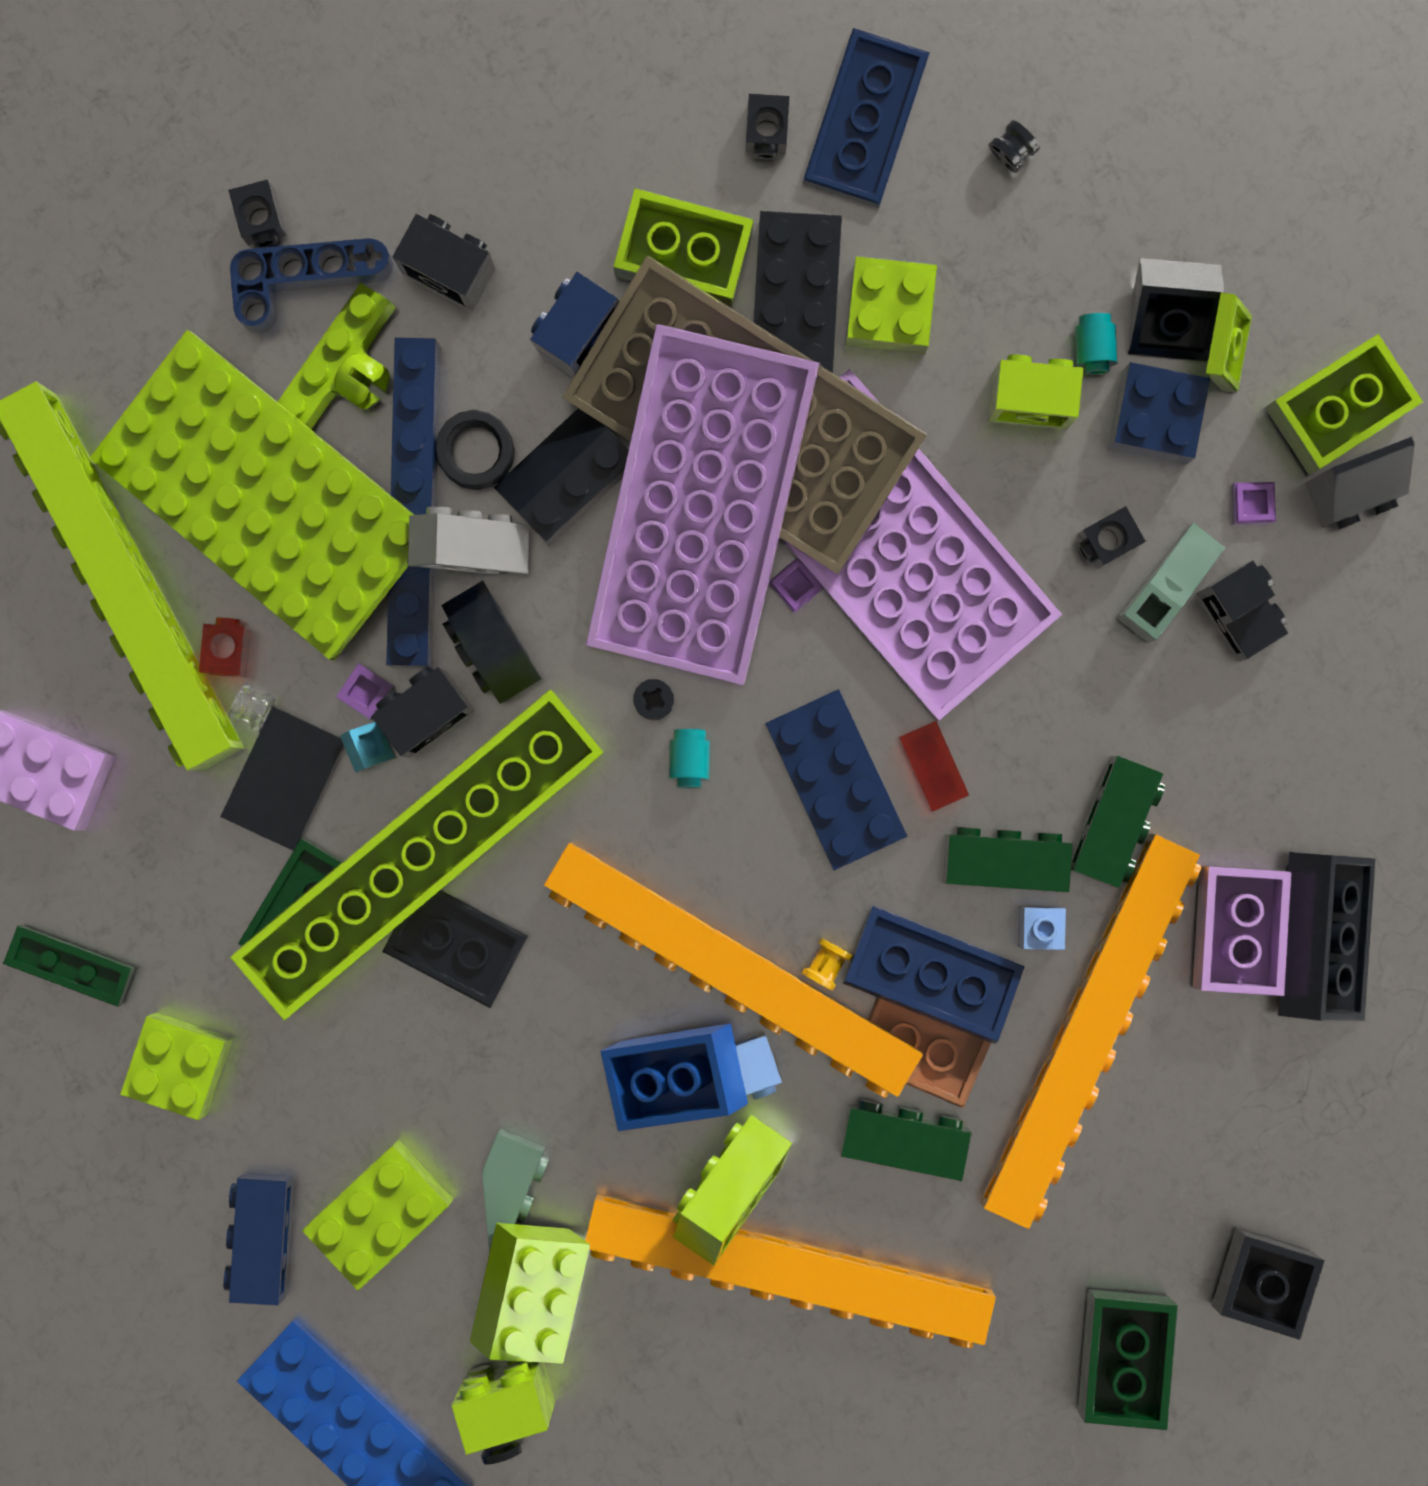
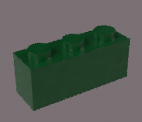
M1111 756L1071 860V871L1115 888H1120L1122 881L1125 883L1129 882L1136 865V860L1131 859L1137 843L1140 845L1144 843L1150 829L1151 822L1146 821L1151 805L1157 807L1164 793L1165 784L1160 783L1163 773L1120 756Z
M956 827V835L946 834L943 883L1069 892L1073 843H1063L1062 834L1038 833L1037 841L1021 840L1022 831L997 830V838L980 837L981 829Z
M859 1099L858 1105H848L839 1149L841 1157L958 1181L963 1180L972 1135L969 1128L963 1127V1120L943 1115L939 1116L938 1122L922 1119L924 1112L899 1107L898 1114L883 1111L882 1103Z

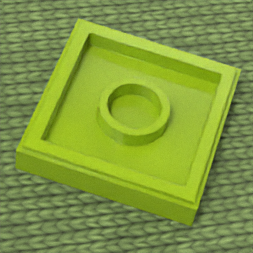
M1221 293L1206 374L1223 392L1237 393L1239 391L1252 315L1236 294Z

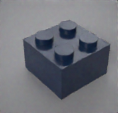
M578 271L571 280L567 278L561 283L554 296L556 302L548 314L543 312L536 319L531 329L533 335L530 338L544 360L571 378H574L619 303L617 297Z
M1130 362L1122 371L1107 449L1187 465L1196 457L1210 378Z

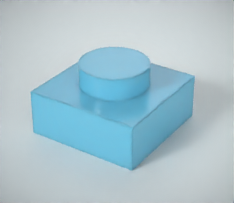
M376 722L349 730L340 735L355 773L395 758L386 736Z

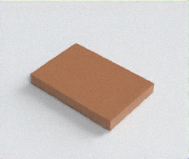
M876 997L867 1020L921 1051L923 1054L906 1084L964 1109L991 1043Z

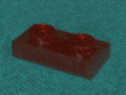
M937 721L898 737L931 812L969 796Z

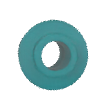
M1089 313L1079 316V325L1075 327L1077 367L1085 368V374L1088 375L1109 373L1110 367L1118 364L1116 324L1112 323L1111 314Z
M676 729L674 730V739L669 740V779L677 780V788H701V781L709 780L710 741L706 740V730Z

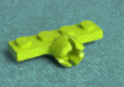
M360 282L277 402L311 430L336 396L344 397L361 409L371 408L378 404L381 398L371 393L368 387L371 383L386 393L390 384V373L381 363L368 356L367 351L396 309V306Z

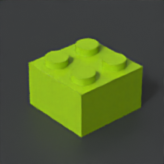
M856 256L852 273L845 346L925 355L930 340L937 265Z
M1020 354L1008 355L1007 360L1001 359L992 372L987 421L1068 429L1079 417L1083 368L1073 367V361L1054 358L1049 359L1048 364L1032 363L1031 356Z
M157 1012L146 1016L120 1095L199 1121L209 1113L233 1037Z

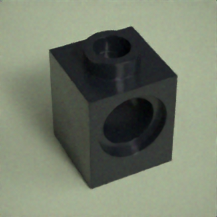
M749 94L745 152H751L755 158L776 159L778 154L786 155L790 96ZM768 120L777 125L778 131L772 136H763L756 130V126L760 122Z
M268 179L228 190L241 238L247 245L254 244L255 248L268 247L276 244L278 237L287 235L275 189ZM258 208L267 209L268 217L265 222L260 225L250 224V215L254 210Z
M1125 506L1078 533L1081 541L1077 543V546L1088 564L1094 562L1096 568L1099 569L1145 543L1146 540L1128 508ZM1108 529L1116 534L1118 544L1115 550H1106L1100 545L1098 535L1101 530Z

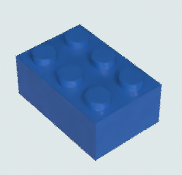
M731 1023L622 1040L600 1051L618 1131L729 1116L748 1104Z

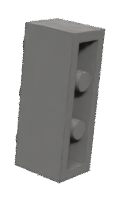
M427 507L426 514L409 516L408 566L491 575L528 574L529 525L512 523L511 515H488V519H482V512L458 511L456 516L451 515L452 508Z

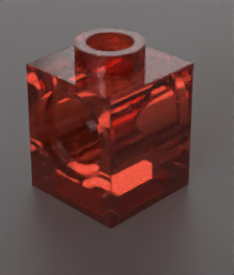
M216 617L215 624L203 623L199 673L247 678L251 630L240 627V619ZM230 636L235 644L234 651L229 657L221 658L216 651V645L222 637Z

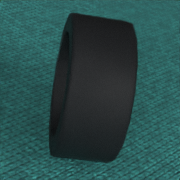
M474 409L459 412L448 419L438 433L435 446L438 464L446 476L459 486L473 490L489 488L500 482L512 467L515 453L512 437L502 421L489 412ZM473 426L483 427L492 432L499 446L498 459L494 465L487 471L477 474L467 473L457 467L451 453L452 442L456 435L463 429Z

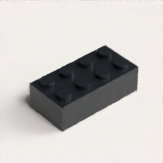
M760 211L753 323L811 360L819 362L822 367L833 373L842 215Z

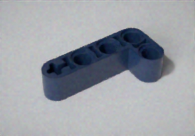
M372 238L254 248L239 251L234 255L230 263L235 317L247 330L253 333L267 332L276 322L275 292L357 285L360 282L363 284L378 283L387 279L393 271L394 263L392 256L381 241ZM372 253H377L381 259L376 261L375 268H369L366 263L370 260ZM350 254L354 255L357 262L352 263ZM339 256L342 258V265L339 270L333 273L323 271V264L328 257ZM297 259L302 262L301 270L295 276L283 275V267L289 260ZM259 263L261 265L259 276L253 280L243 279L244 268L248 264ZM254 303L264 304L265 309L261 318L254 321L247 320L246 311L249 306Z

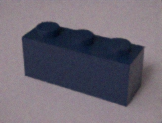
M244 1173L237 1178V1184H231L229 1208H235L234 1225L229 1224L227 1229L226 1248L232 1249L231 1266H226L223 1280L224 1290L230 1291L229 1303L278 1306L285 1299L293 1176Z

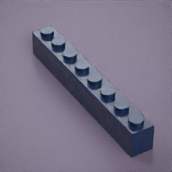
M395 337L391 496L414 515L426 514L427 507H437L438 460L435 446L439 429L441 347L436 338ZM408 566L388 592L386 665L391 668L424 669L427 666L431 669L433 668L434 568Z

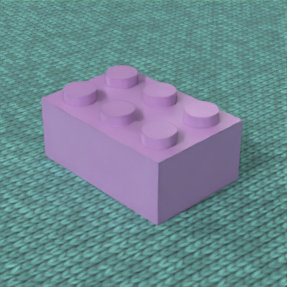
M0 710V801L73 831H86L116 755L8 711Z
M1201 866L1198 888L1193 988L1201 991L1284 996L1291 872Z

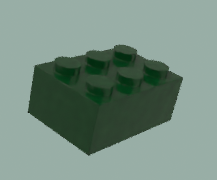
M1088 1289L1078 1413L1084 1423L1167 1430L1178 1305L1169 1296Z

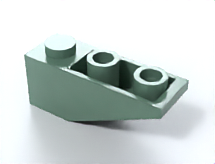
M1192 523L1119 614L1117 619L1147 643L1157 640L1185 605L1225 547L1195 523Z
M502 1129L496 1135L482 1171L489 1252L496 1223L516 1224L517 1219L526 1220L534 1200L533 1197L527 1195L532 1180L541 1182L549 1159L542 1157L545 1146Z

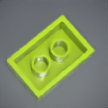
M634 188L613 266L615 277L632 281L646 256H650L732 308L752 236L754 220Z
M1377 334L1273 401L1265 409L1307 473L1311 475L1422 404L1423 401L1380 335Z
M752 1115L743 1126L739 1123L733 1126L723 1142L725 1146L719 1154L721 1158L719 1159L715 1155L711 1157L700 1174L702 1178L696 1187L698 1190L695 1191L690 1188L676 1208L678 1212L673 1219L677 1223L673 1238L713 1266L781 1171L792 1146V1142Z
M397 1140L309 1222L302 1232L351 1285L359 1291L448 1208L453 1198L411 1152Z
M496 1223L469 1342L489 1360L563 1364L590 1244L568 1228Z
M506 1361L507 1366L494 1370L491 1369L490 1365H484L467 1372L468 1377L462 1380L451 1405L466 1455L548 1430L555 1400L544 1363Z

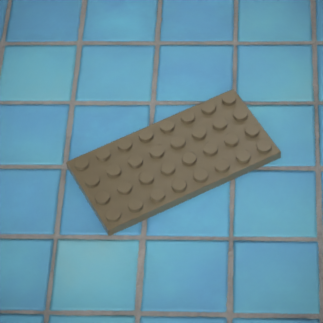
M646 256L562 398L631 442L654 333L658 324L810 361L813 360L652 257ZM819 365L779 537L836 574H839L928 434Z

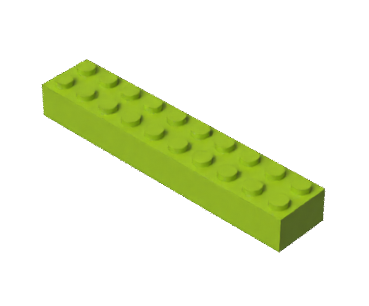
M35 381L1 399L0 435L5 441L8 439L12 441L17 453L12 455L16 466L24 477L30 475L37 489L32 491V495L43 513L49 511L56 525L51 527L52 533L62 549L69 548L75 562L70 564L72 571L81 585L88 584L95 598L90 600V604L101 622L107 620L114 633L109 637L110 642L120 658L127 657L133 669L129 673L131 682L140 695L146 693L153 707L148 709L149 715L159 731L165 729L172 742V744L168 745V750L179 768L185 766L187 771L203 772L245 750L242 741L57 394Z
M549 689L236 950L230 958L285 1021L604 752L554 692Z

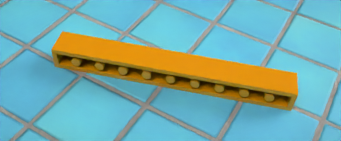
M1148 835L1136 861L1133 874L1122 891L980 1201L984 1209L1027 1229L1030 1228L1033 1221L1039 1222L1048 1203L1044 1195L1050 1183L1053 1185L1057 1184L1064 1170L1065 1163L1060 1160L1066 1147L1072 1148L1081 1133L1082 1125L1078 1124L1082 1112L1084 1109L1090 1110L1099 1092V1088L1095 1087L1101 1071L1107 1073L1114 1061L1116 1051L1112 1047L1118 1034L1124 1036L1133 1018V1014L1129 1012L1135 997L1141 999L1150 981V977L1146 975L1152 960L1157 962L1165 950L1167 939L1163 938L1169 923L1174 925L1182 913L1184 902L1180 901V898L1186 886L1191 888L1198 878L1201 865L1197 864L1200 854L1159 835Z
M568 843L544 886L552 890L548 897L568 909L572 903L586 910L583 918L603 930L607 924L621 931L618 939L638 951L642 945L656 952L653 960L673 972L677 966L692 974L689 981L708 993L712 987L727 995L724 1002L743 1014H745L748 1008L762 1016L759 1021L761 1025L778 1035L781 1034L783 1029L797 1037L794 1042L796 1046L813 1056L816 1055L818 1050L833 1058L829 1065L848 1077H851L855 1071L868 1079L864 1085L865 1087L883 1098H886L889 1092L896 1097L900 1095L923 1056L921 1051L573 843Z
M599 1194L596 1195L585 1239L590 1244V1255L594 1258L614 1261L615 1256L630 1259L631 1266L642 1270L654 1271L655 1266L671 1269V1276L683 1280L693 1281L696 1275L711 1279L710 1285L724 1290H734V1286L737 1285L749 1288L750 1295L761 1299L773 1300L774 1295L790 1298L789 1303L803 1309L813 1310L815 1304L830 1308L829 1313L831 1315L844 1319H853L854 1314L869 1317V1323L877 1327L893 1329L894 1324L910 1327L909 1333L918 1337L932 1339L935 1333L950 1337L949 1343L956 1346L973 1348L974 1343L985 1346L996 1296L991 1289L739 1229L713 1266L673 1238L677 1223L673 1221L676 1213Z

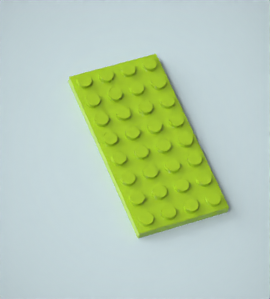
M189 330L185 331L90 456L94 463L329 660H336L408 567L409 516L414 514Z

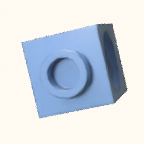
M1019 906L1018 947L1023 949L1065 950L1066 909L1062 907Z
M762 1033L735 1043L746 1095L752 1094L753 1099H759L777 1091L775 1085L782 1083L766 1034Z

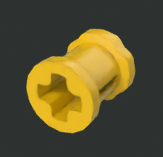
M820 938L818 943L821 947L810 967L804 968L802 974L833 991L836 987L834 983L835 978L845 960L850 961L853 955L835 944Z

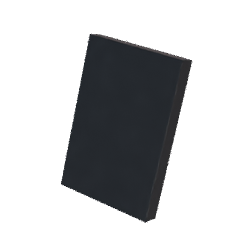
M272 706L220 817L294 851L308 827L345 748L341 738Z
M440 890L394 928L382 952L491 1008L529 935Z

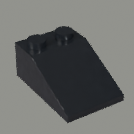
M1409 437L1332 467L1305 482L1322 526L1326 527L1335 523L1337 529L1340 530L1360 522L1359 513L1373 508L1375 515H1379L1399 507L1396 499L1409 493L1415 447L1413 438Z

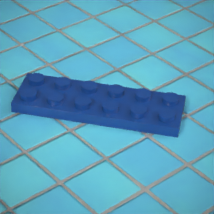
M296 1318L237 1380L247 1392L347 1486H473Z

